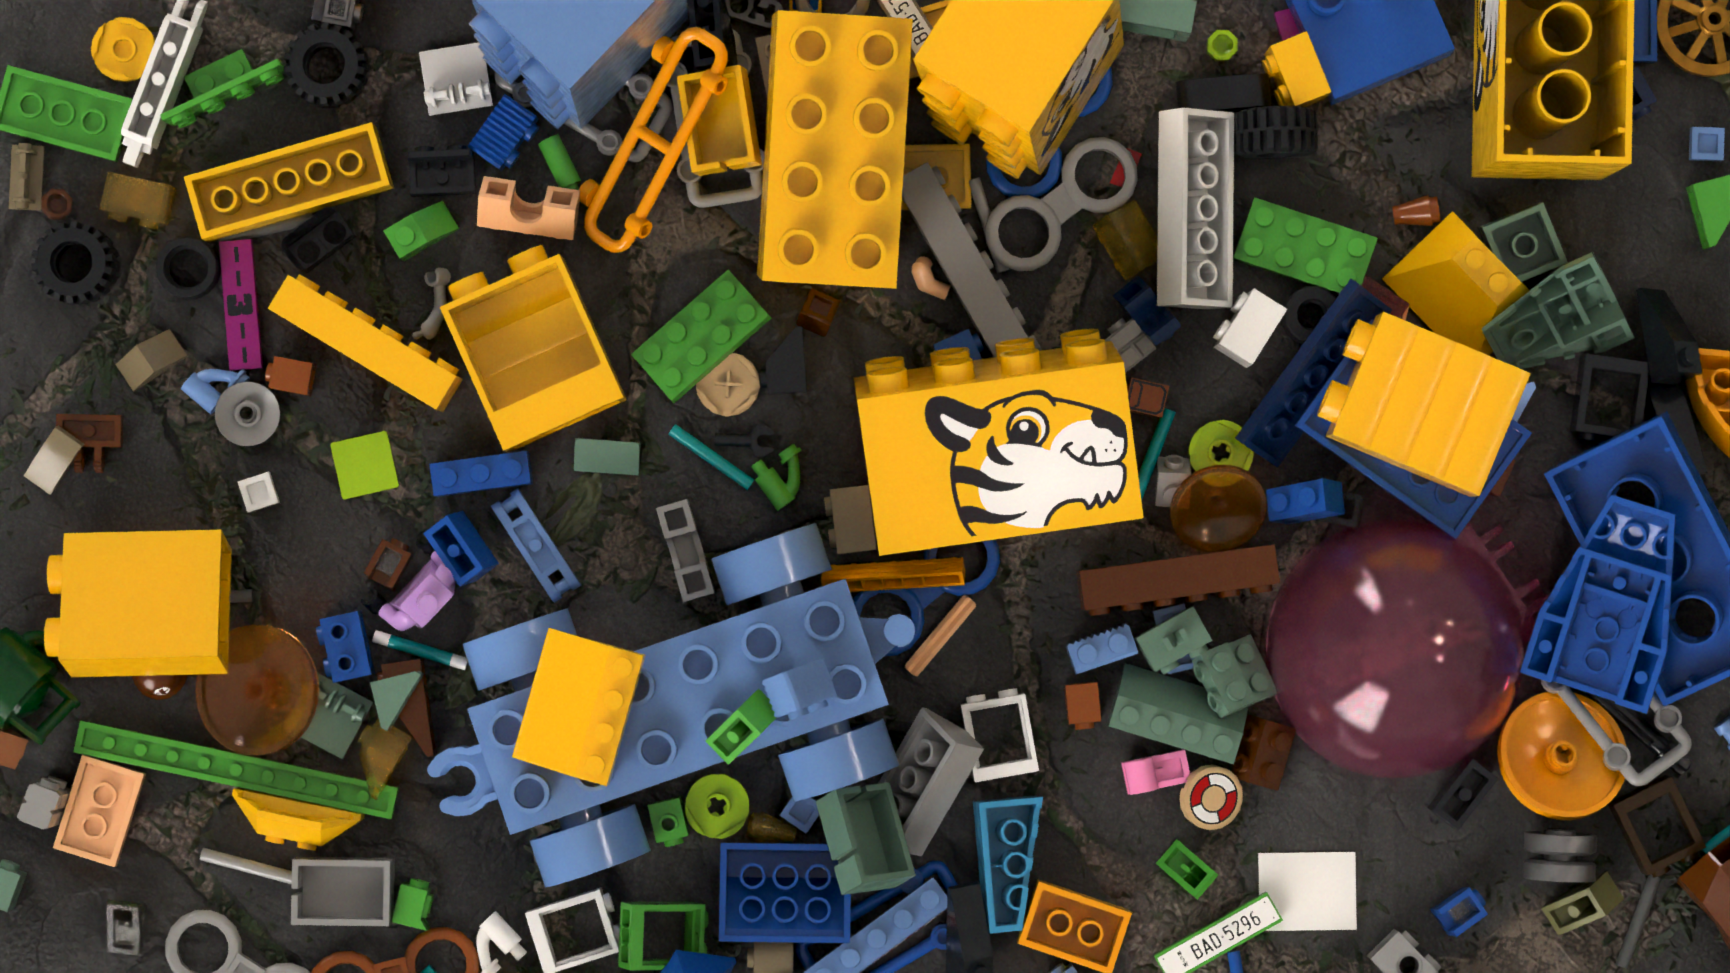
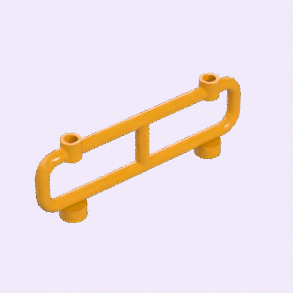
M699 27L687 28L681 32L675 41L667 36H663L655 42L651 51L652 58L663 65L601 184L593 179H588L579 188V202L588 207L584 217L586 234L593 242L612 253L624 252L630 248L636 237L643 239L649 235L652 230V223L646 218L712 93L720 95L728 85V79L722 75L728 61L726 46L719 38L705 29ZM693 40H697L714 51L715 60L711 68L702 74L700 79L702 86L671 143L646 127V124L688 44ZM641 138L665 154L636 211L626 219V230L619 240H614L598 229L597 218L638 139Z

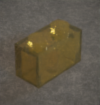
M107 172L99 210L108 213L107 219L123 223L127 222V218L140 220L139 226L158 230L159 224L169 226L177 188L163 183Z

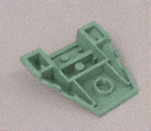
M1594 252L1588 253L1558 268L1482 328L1497 359L1520 369L1545 364V359L1563 356L1565 360L1575 358V353L1592 349L1595 354L1605 352L1635 338Z

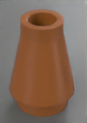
M1428 194L1406 203L1392 206L1395 225L1433 226V223L1441 222L1437 196L1429 197Z

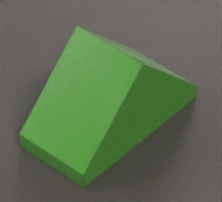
M1177 839L1156 862L1162 870L1197 900L1218 876L1215 871Z

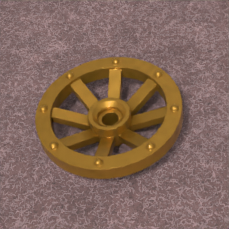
M1659 0L1657 3V41L1665 56L1681 70L1696 76L1717 77L1730 73V60L1727 61L1722 33H1725L1730 37V10L1727 11L1725 8L1729 0H1717L1716 3H1713L1712 0H1700L1702 8L1686 0ZM1670 6L1694 16V20L1668 28ZM1712 14L1717 17L1718 22L1716 25L1710 23L1709 15ZM1697 30L1698 36L1686 55H1684L1671 38ZM1712 37L1716 64H1703L1694 61L1707 39Z

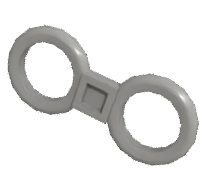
M1106 137L1088 138L1076 144L1066 155L1061 169L1062 184L1042 199L1030 195H1019L1001 201L989 214L985 226L986 244L992 256L1004 267L1016 271H1034L1046 265L1058 251L1062 239L1061 225L1082 209L1093 213L1111 212L1122 207L1131 198L1138 181L1137 165L1130 151L1118 141ZM1091 151H1105L1113 154L1120 161L1124 169V182L1121 190L1108 199L1097 200L1088 197L1079 189L1075 181L1077 162L1083 155ZM1026 208L1035 211L1044 219L1048 227V240L1045 248L1039 254L1028 258H1019L1011 255L1003 248L999 240L998 228L1001 220L1007 213L1015 209Z
M194 910L181 916L171 926L165 941V956L174 973H198L190 970L183 963L179 954V942L182 934L190 926L197 923H209L218 927L224 933L228 942V955L225 963L218 970L211 973H311L306 968L294 963H276L267 968L259 965L242 953V940L236 926L225 915L213 910Z

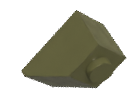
M1606 871L1597 875L1595 882H1581L1544 905L1542 910L1559 936L1606 916L1624 900V897Z

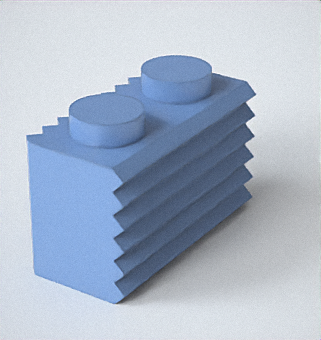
M1122 623L1121 626L1116 625L1115 629L1110 627L1109 631L1104 629L1103 633L1097 632L1096 635L1091 634L1090 637L1085 636L1084 639L1079 638L1078 641L1073 640L1072 644L1069 642L1066 644L1075 674L1138 654L1131 629L1125 623Z
M823 658L762 681V685L765 686L764 691L767 692V697L770 699L769 704L772 705L771 710L775 712L774 716L776 718L788 714L789 719L793 720L809 712L811 713L829 706L826 699L837 696Z

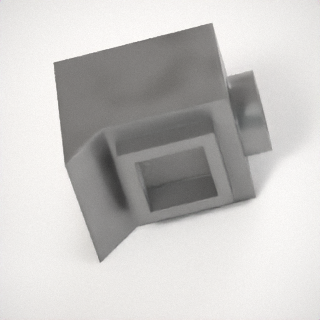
M314 0L311 19L319 25L321 23H329L331 26H335L336 24L343 27V29L354 31L355 24L361 23L363 4H359L360 0Z

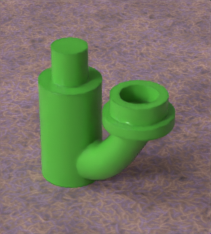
M795 444L790 445L778 454L782 459L780 461L782 465L786 462L788 463V480L786 484L773 467L767 468L762 459L751 466L758 476L755 479L756 483L777 511L792 502L799 490L800 464L798 453L802 450L800 447L797 448Z

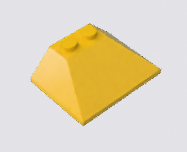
M1453 211L1382 278L1434 333L1486 355H1490L1493 350L1482 328L1530 291Z

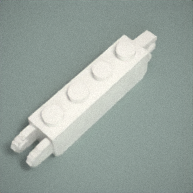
M177 0L172 14L167 13L121 129V135L124 136L122 144L127 146L123 163L138 168L144 153L150 155L153 148H158L167 125L162 120L160 114L174 107L184 81V76H186L203 32V28L200 26L207 10V1L200 0L196 4L191 21L182 19L189 0Z

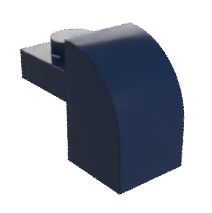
M1139 276L1135 277L1113 295L1127 316L1136 321L1143 333L1155 346L1170 339L1174 332L1181 327L1179 321L1167 308L1157 306V296Z

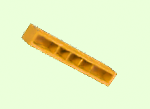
M963 557L863 564L851 563L847 565L833 564L831 565L832 570L821 574L822 586L846 579L850 592L963 586L965 585L966 570Z

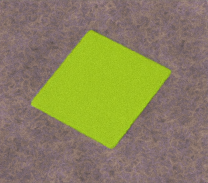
M387 431L330 444L342 499L389 490L399 486Z

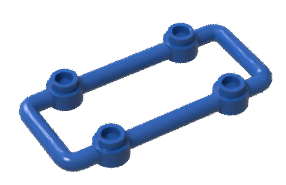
M936 860L930 861L918 869L914 867L916 876L898 887L880 890L851 907L850 923L902 892L912 893L923 885L924 879L935 873L947 891L948 887L958 885L945 863ZM947 923L935 925L931 930L930 937L869 973H894L935 948L946 950ZM796 943L795 945L796 955L805 971L816 963L808 950V947L815 943Z

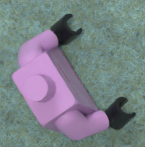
M417 539L416 546L431 555V559L396 595L390 604L387 603L386 599L376 589H370L374 594V598L371 601L365 602L361 599V603L372 614H379L383 620L399 631H405L413 626L423 628L452 598L455 592L456 581L451 571L444 565L428 540L424 544Z

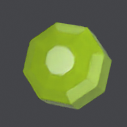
M1216 30L1207 39V54L1215 61H1229L1238 51V38L1229 30Z

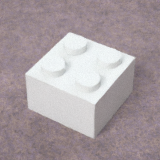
M1255 288L1248 293L1243 291L1238 296L1230 311L1235 313L1230 321L1227 319L1223 321L1213 336L1217 340L1213 348L1245 368L1253 365L1287 311L1285 307Z

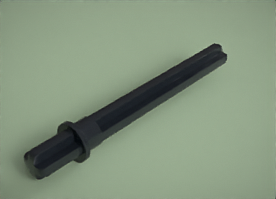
M1587 693L1655 755V760H1658L1675 747L1672 739L1668 741L1635 710L1617 705L1615 701ZM1684 756L1669 768L1681 776L1688 771L1692 763Z

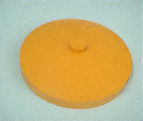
M1544 692L1527 699L1510 714L1501 729L1497 756L1502 777L1512 794L1524 806L1539 815L1556 820H1576L1588 817L1612 801L1625 780L1620 771H1613L1605 766L1603 762L1604 751L1558 694ZM1574 693L1612 742L1621 743L1626 746L1623 734L1613 717L1595 701Z

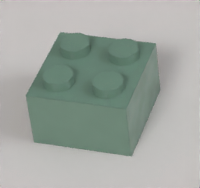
M1537 202L1478 227L1485 245L1521 282L1568 263L1543 202Z

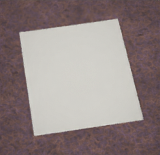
M1355 852L1258 853L1259 895L1267 892L1283 921L1266 931L1357 930Z

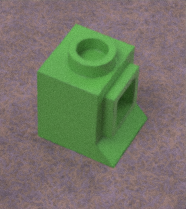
M410 878V882H403L400 885L391 922L425 931L430 929L425 919L429 917L434 894L430 893V882Z

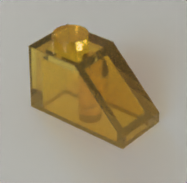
M379 718L373 727L367 725L358 739V742L362 744L359 752L361 765L370 796L375 800L378 799L407 752L412 736L394 726L388 731L382 729Z

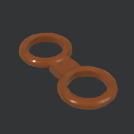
M432 927L418 934L411 941L404 957L375 964L364 954L355 951H336L322 958L312 969L311 973H328L330 969L340 964L358 966L366 973H416V960L419 952L427 944L439 940L450 941L462 949L466 957L465 973H479L480 968L479 957L474 943L463 932L450 927Z

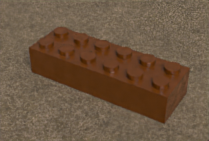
M1275 544L1076 571L1081 610H1089V615L1091 616L1111 613L1110 607L1121 605L1122 611L1143 609L1142 602L1153 601L1154 607L1176 604L1175 598L1185 597L1186 602L1208 600L1207 593L1217 592L1218 598L1239 596L1240 589L1250 588V593L1273 591L1272 584H1280Z

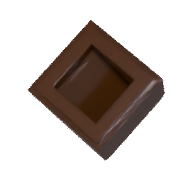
M811 288L796 324L825 337L841 301Z

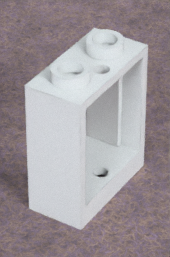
M1017 688L998 691L999 697L986 700L985 694L966 697L967 703L960 704L964 728L975 739L970 711L1018 703L1027 758L981 767L978 759L972 769L974 782L1039 771L1025 693L1018 694Z
M602 887L528 910L525 913L543 973H555L619 952L620 925H614L610 912L615 911L610 893L604 894ZM595 899L609 944L557 961L543 915Z

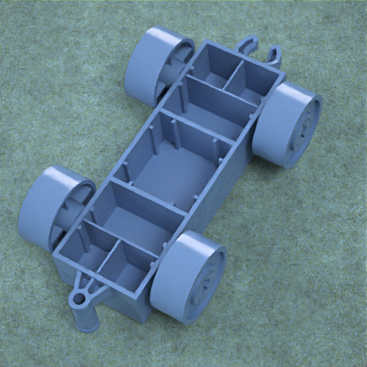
M816 523L712 558L711 561L726 605L759 595L763 607L634 651L646 656L608 786L572 777L512 757L548 628L577 635L569 609L553 612L469 641L462 645L478 691L511 680L514 693L468 708L467 710L479 744L471 747L466 745L450 747L436 755L428 765L427 772L431 777L445 775L455 766L468 767L475 775L476 783L472 792L466 796L452 795L443 799L439 805L440 810L453 816L471 815L485 807L488 802L498 799L510 835L558 819L561 828L529 840L545 887L578 879L634 859L651 851L636 805L630 804L602 813L599 804L724 762L705 740L758 688L767 696V692L764 691L765 686L762 685L764 679L821 658L825 662L837 696L826 699L829 706L811 713L809 712L793 720L789 719L788 714L776 718L738 756L806 733L809 740L808 743L778 754L794 802L818 796L876 776L899 766L884 719H877L854 727H850L848 719L889 705L875 664L895 646L904 647L908 645L914 638L915 626L910 618L901 614L892 615L888 619L859 617L846 579L804 593L801 580L832 570Z

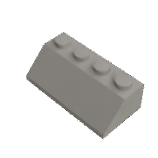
M923 707L920 709L895 753L899 766L884 772L878 784L890 782L909 853L917 856H922L984 750L966 730Z

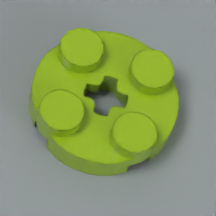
M1228 420L1208 422L1193 434L1188 446L1190 466L1199 478L1210 484L1222 485L1233 483L1247 473L1252 464L1254 452L1235 439L1242 429L1241 426ZM1223 443L1226 445L1225 451L1230 454L1228 459L1222 458L1218 462L1215 460L1212 448L1213 446L1219 447Z
M709 774L700 778L691 786L686 797L685 814L689 824L697 833L709 838L723 839L734 835L743 827L749 814L750 800L746 789L737 779L727 774ZM716 797L717 800L724 799L726 805L723 807L725 813L721 815L718 812L711 813L708 809L712 805L710 799Z

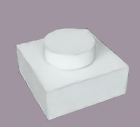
M270 472L238 481L247 513L280 503Z

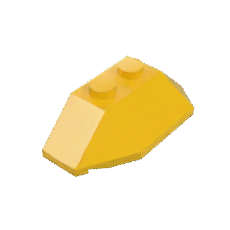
M240 787L234 788L232 796L257 834L266 835L265 841L277 844H284L285 839L298 842V848L316 851L317 846L329 843L365 817L363 813Z

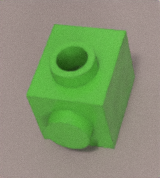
M681 796L649 803L647 806L656 843L664 842L665 847L684 843L683 837L688 836L690 833Z

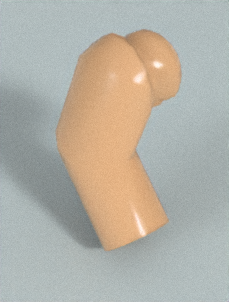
M918 257L915 263H913L911 271L917 288L922 292L945 300L951 285L934 278L931 270L933 263L928 257Z

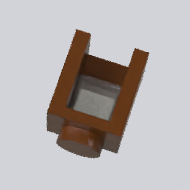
M392 538L390 542L382 539L364 571L365 576L395 592L399 581L413 558L407 552L409 546L395 538Z

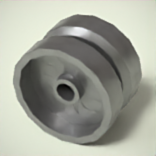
M1561 829L1524 832V849L1531 853L1544 854V857L1528 858L1523 861V878L1552 882L1596 881V864L1589 860L1576 859V856L1592 855L1597 852V835Z

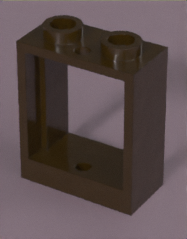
M1664 775L1608 803L1642 874L1647 876L1652 874L1654 878L1661 876L1671 870L1669 865L1679 860L1682 863L1692 861L1700 856V850L1706 848L1672 776ZM1668 793L1691 842L1650 862L1627 813Z

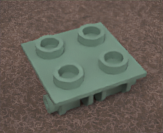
M315 672L312 680L307 683L303 691L304 695L286 730L344 759L373 701L337 682L333 683V680Z

